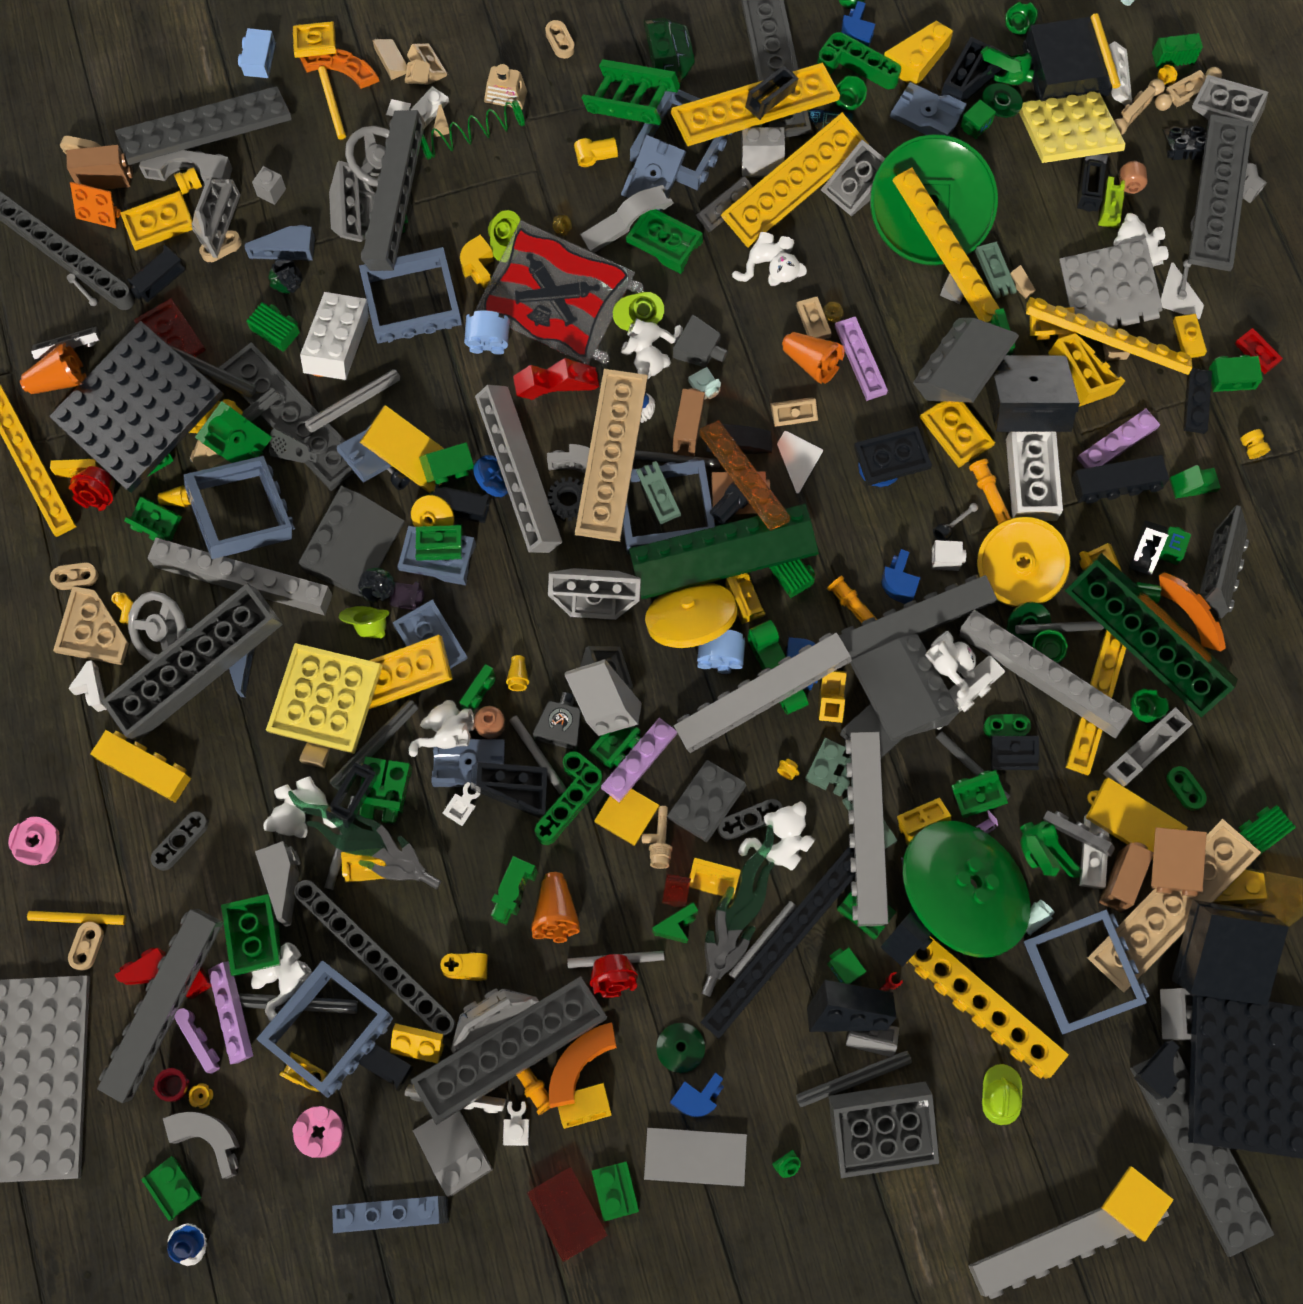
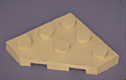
M72 586L53 651L58 654L123 665L129 643L95 590Z

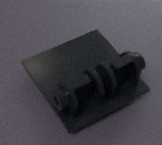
M1175 126L1162 129L1171 150L1167 151V158H1171V160H1182V158L1187 160L1189 156L1190 160L1203 159L1206 140L1204 127L1180 128Z

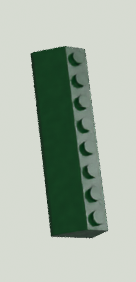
M806 504L629 548L635 575L641 578V599L819 555Z
M1102 553L1065 590L1200 717H1203L1236 687L1238 678Z

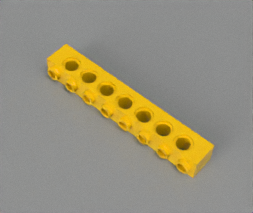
M930 936L933 941L925 949L927 958L921 960L915 953L909 959V962L916 967L915 972L925 980L927 978L935 984L933 987L943 996L947 994L954 1000L952 1003L957 1009L962 1012L966 1010L973 1016L971 1020L978 1027L988 1029L992 1033V1039L998 1044H1005L1011 1049L1010 1054L1020 1062L1024 1060L1031 1066L1029 1070L1040 1079L1042 1077L1045 1079L1051 1078L1069 1054ZM936 964H941L945 967V976H939L935 972ZM955 980L963 982L965 986L964 992L955 990ZM974 996H978L983 1000L984 1006L982 1009L974 1006ZM993 1013H999L1002 1016V1025L999 1026L993 1022ZM1013 1029L1021 1032L1022 1040L1020 1042L1013 1040L1011 1035ZM1033 1045L1041 1050V1057L1039 1059L1034 1058L1031 1054Z

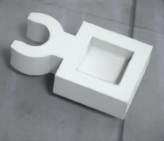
M469 782L463 787L462 797L455 793L442 813L461 826L464 825L475 808L470 803L471 800L478 798L481 794L478 792L473 795L469 794L467 791L471 785Z
M508 1102L507 1110L511 1115V1119H504L503 1145L529 1146V1119H522V1115L526 1112V1103L521 1102V1110L515 1112L512 1109V1102Z

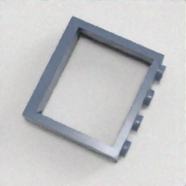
M678 90L677 93L665 92L657 107L661 123L672 104L679 106L700 100V98ZM644 124L630 148L631 162L636 163L646 135L654 137L660 125ZM733 133L713 139L696 171L681 165L675 181L698 190L701 183L707 181L710 167L714 168L716 165L717 155L719 151L724 150L728 135Z
M443 247L397 257L394 271H370L365 264L359 265L377 343L387 341L390 343L396 339H408L418 334H431L436 330L452 329L454 326L462 325ZM438 267L442 268L452 310L380 326L370 282Z
M264 456L184 474L185 490L211 559L292 539V530L295 529L293 519L287 516L286 501L279 496V484L277 481H273L272 467L266 464ZM259 476L279 526L219 541L200 490Z
M691 459L685 463L668 462L659 467L664 478L699 474L707 527L632 537L628 505L626 504L623 531L627 554H630L629 548L715 527L714 518L710 514L712 504L704 460ZM649 465L651 471H655L653 465ZM644 466L640 468L643 472V476L647 475ZM632 469L630 483L639 482L640 479L636 469Z
M1107 910L1024 941L1062 1035L1147 1003L1145 998L1149 997L1145 985L1144 983L1138 984L1135 977L1139 973L1133 959L1128 961L1125 951L1129 950L1123 936L1118 937L1115 928L1119 927L1113 913L1108 914ZM1103 920L1136 999L1069 1024L1036 945Z
M322 960L257 1037V1040L324 1096L329 1098L336 1089L339 1090L341 1088L344 1078L357 1069L358 1061L362 1056L368 1054L374 1048L375 1040L380 1034L388 1031L387 1027L390 1025L393 1017ZM330 978H332L374 1011L377 1016L321 1083L275 1044Z
M447 1196L332 1206L333 1233L449 1223Z

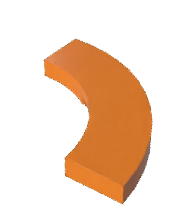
M336 49L335 54L299 57L307 73L325 66L328 70H335L348 75L358 84L360 89L379 82L376 72L366 61L353 56L352 53L345 50Z
M1167 573L1159 575L1161 596L1178 604L1190 616L1198 630L1201 645L1220 652L1226 647L1219 622L1215 621L1209 611L1211 607L1200 594L1196 595L1187 587L1188 584L1183 580Z
M612 1022L584 1033L564 1051L553 1070L550 1080V1108L575 1103L576 1084L583 1067L598 1055L617 1048Z

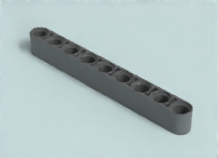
M0 192V221L71 274H74L117 308L128 310L134 305V297L125 283Z
M302 880L297 883L294 889L296 898L436 1033L443 1034V1037H448L456 1030L454 1018L313 882ZM307 887H311L313 890L311 896L302 898V891ZM324 903H328V912L319 914V907ZM342 919L346 920V927L341 931H337L335 929L336 923ZM356 936H363L364 941L362 945L353 947V939ZM374 952H379L381 955L379 962L371 964L369 962L370 955ZM393 968L397 969L398 976L396 979L387 980V972ZM408 985L415 986V993L411 997H405L403 994L405 987ZM425 1002L433 1004V1009L429 1014L421 1013V1006ZM444 1018L449 1019V1029L440 1031L438 1029L439 1021Z

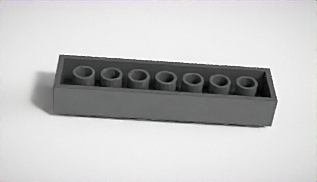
M247 583L101 702L125 737L140 741L280 628L283 623L261 593Z

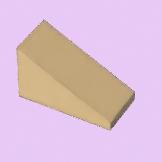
M439 105L434 128L439 130L442 135L449 134V128L442 105ZM434 130V137L441 136Z
M1021 265L1010 273L1016 289L1025 299L1036 291Z

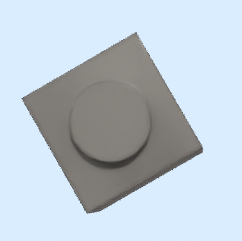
M264 166L252 181L256 195L273 205L277 203L286 190L282 176Z

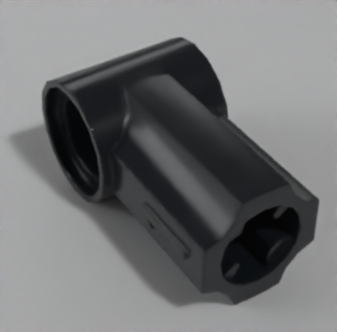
M736 479L726 489L724 496L710 510V514L719 524H726L740 508L743 509L750 503L754 497V492Z

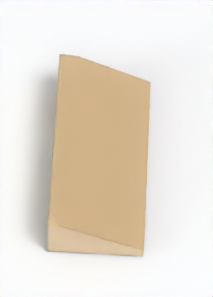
M393 39L373 40L374 49L391 80L405 75L407 64Z
M429 43L411 45L407 54L409 60L417 59L430 64L428 81L425 85L447 76V72Z
M813 397L770 403L775 427L818 420L816 399Z

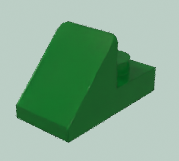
M1199 465L1170 477L1175 499L1217 492L1221 488L1215 468L1200 470Z
M694 903L689 904L652 928L653 934L688 943V939L679 925L683 924L685 927L694 922L698 909Z

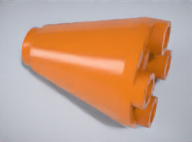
M550 872L544 876L531 924L532 937L535 939L549 938L553 939L555 943H563L567 941V937L580 932L577 913L567 882L563 878L562 873Z

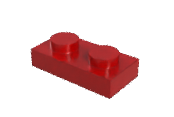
M1253 328L1235 342V345L1245 355H1250V357L1259 356L1261 371L1264 375L1283 359Z

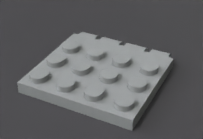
M1146 239L1059 259L1069 307H1075V314H1083L1095 322L1102 321L1111 328H1118L1117 321H1121L1122 327L1140 323L1139 316H1143L1144 322L1160 318L1159 312L1162 311V303Z

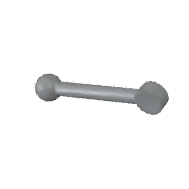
M1188 260L1183 262L1185 268L1181 291L1177 295L1180 300H1184L1187 296L1185 288L1188 270L1192 265L1188 264Z
M69 274L67 280L70 283H74L89 300L91 306H96L98 303L97 299L92 298L77 282L74 274Z

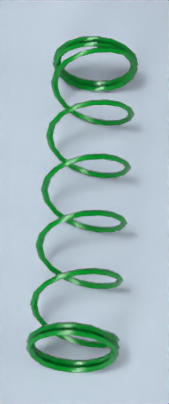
M513 100L512 104L510 102L505 104V125L494 110H487L486 125L488 134L479 120L473 115H470L468 119L469 140L460 126L452 122L450 124L451 147L441 132L434 128L431 133L433 154L429 149L425 136L422 135L421 147L427 160L432 157L435 158L434 130L441 135L450 151L453 152L452 124H455L460 129L467 142L471 145V117L478 122L487 138H490L488 125L489 111L496 115L505 131L508 132L506 107L508 104L513 107L519 125L521 127L524 126L525 119L518 101Z

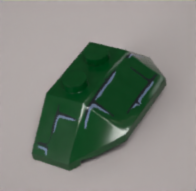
M664 17L644 20L653 68L674 71L681 85V82L695 63L688 27Z

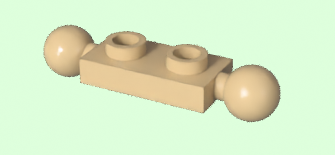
M1211 67L1204 75L1199 70L1167 87L1165 93L1157 96L1155 100L1156 108L1161 111L1167 110L1172 102L1177 108L1196 98L1207 75L1222 78V71L1218 67Z
M1152 80L1144 92L1140 91L1136 95L1132 105H1126L1121 112L1123 117L1114 120L1121 135L1127 131V127L1151 103L1153 97L1164 92L1165 84L1162 80Z

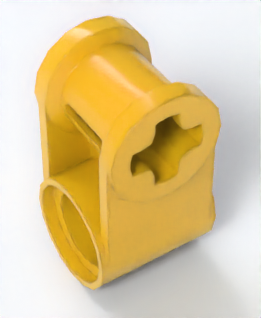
M451 953L445 955L441 960L442 972L449 979L473 981L487 979V954ZM451 961H455L458 967H454V971L450 972L446 966H449Z
M293 1052L290 1053V1057L310 1074L320 1073L321 1083L327 1077L328 1073L311 1064L310 1061ZM286 1065L284 1071L279 1073L280 1076L296 1084L320 1092L288 1065Z

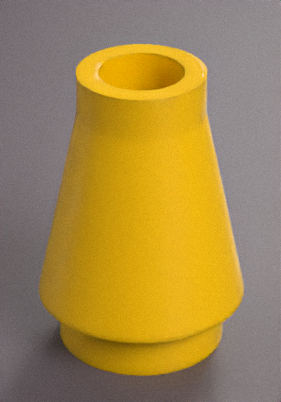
M184 485L158 493V502L161 506L188 507V505H191Z
M515 655L511 658V665L506 680L508 688L512 691H523L529 684L525 657Z

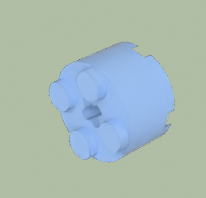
M475 311L474 316L471 317L468 314L466 316L464 343L470 347V352L479 354L483 350H488L493 354H504V349L508 347L510 319L505 315L504 319L500 318L499 313L494 311Z
M727 630L717 639L699 645L698 668L717 669V672L721 674H730L731 669H741L744 662L745 637L743 638V634L737 631Z

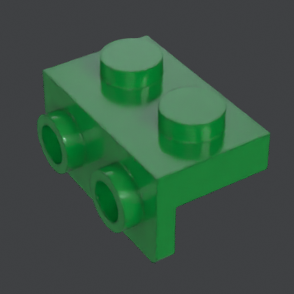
M140 497L132 517H125L124 522L130 524V528L134 531L149 534V538L155 541V538L172 541L182 516L146 497Z
M631 726L604 734L591 747L589 753L610 770L614 765L618 767L626 757L625 752L629 748L633 749L641 740L639 737L640 729Z
M996 770L981 772L977 777L971 779H960L951 786L963 818L1008 804Z

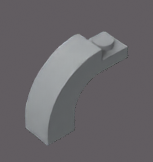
M569 444V452L556 450L552 453H547L548 470L574 469L585 474L590 448Z
M183 1112L163 1118L169 1143L177 1144L190 1138L201 1137L213 1147L222 1178L228 1179L237 1175L236 1169L239 1168L238 1160L234 1153L231 1154V1150L239 1148L240 1145L235 1134L224 1122L213 1116L196 1112Z

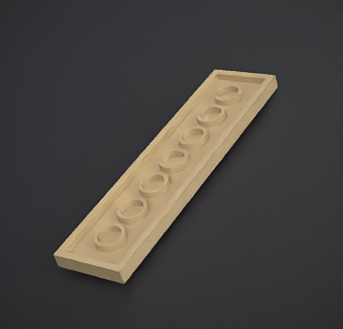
M604 369L575 535L620 542L648 375Z
M1222 819L1206 837L1203 894L1197 893V897L1182 896V891L1172 890V894L1156 893L1157 889H1154L1115 929L1118 937L1123 936L1129 950L1125 951L1128 961L1133 959L1139 972L1135 975L1137 980L1184 933L1192 900L1213 903L1261 854L1257 848L1225 820ZM1108 936L1088 959L1125 993L1131 985L1110 936Z

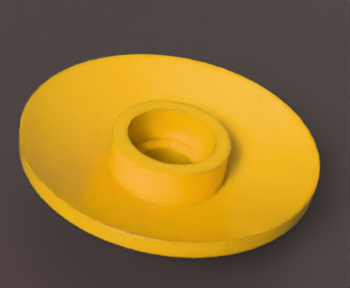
M423 496L412 507L411 519L415 527L454 525L452 508L444 499L438 496ZM427 516L431 517L432 522L427 519Z

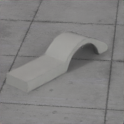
M660 185L632 195L621 204L617 212L580 234L590 252L594 254L629 232L632 223L642 214L653 209L664 210L674 204L672 199H667L664 191H666L664 186Z

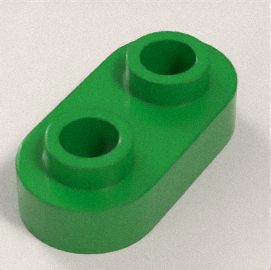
M1022 714L991 715L983 724V731L989 738L991 736H1026L1031 729L1030 720ZM1016 722L1022 723L1023 728H1018ZM993 723H998L1000 729H995Z
M1178 766L1168 772L1166 777L1167 784L1186 809L1196 811L1205 805L1207 800L1206 793L1187 768ZM1175 776L1181 779V783L1175 781ZM1189 796L1195 798V803L1190 802Z

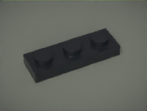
M1192 368L1188 375L1183 431L1206 434L1208 431L1212 371Z

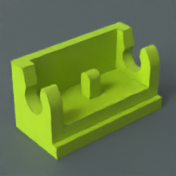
M1108 176L1103 187V201L1100 206L1098 221L1099 226L1120 228L1124 198L1123 190L1125 188L1124 180L1121 181L1120 185H1114V177Z

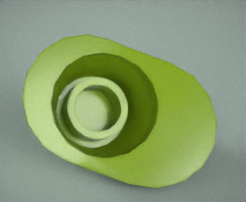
M510 210L498 213L488 226L490 248L493 251V256L503 263L509 262L515 235L522 228L519 216ZM515 250L513 260L517 258L520 253L519 251Z
M642 292L623 297L615 304L613 309V319L616 325L628 331L631 324H635L636 319L657 324L664 315L662 299L652 292Z
M355 606L341 611L339 619L352 624L361 637L383 638L385 636L386 617L390 612L366 606Z
M1005 1064L989 1068L983 1080V1112L992 1123L1008 1125L1014 1122L1020 1115L1022 1107L1021 1078L1016 1070Z

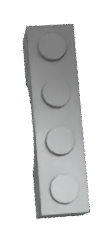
M181 150L142 161L139 165L145 178L166 181L171 174L179 170H187L192 167L201 175L204 184L207 179H230L232 166L228 157L221 154H205L201 151Z
M1175 707L1103 774L1124 787L1184 733L1192 723Z

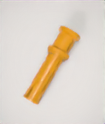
M981 459L971 464L969 469L974 472L978 481L977 486L983 489L999 525L1012 518L995 485L996 477L991 474L987 465L989 463L988 460Z
M842 575L828 586L827 590L832 591L840 600V604L844 607L847 606L861 623L875 617L857 597V591L852 590L845 583Z
M530 1067L516 1075L526 1089L524 1091L526 1097H530L538 1110L536 1112L538 1115L549 1110V1094L544 1088L545 1084L536 1078Z

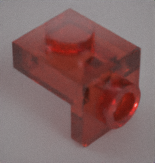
M667 874L662 903L673 907H686L691 878Z

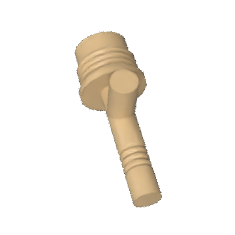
M659 806L657 834H642V843H655L649 846L650 866L658 869L669 867L672 846L666 844L668 807Z

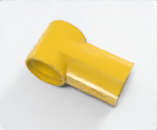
M583 138L574 143L577 161L581 167L592 166L598 160L618 157L616 140L614 138L593 142L588 138Z

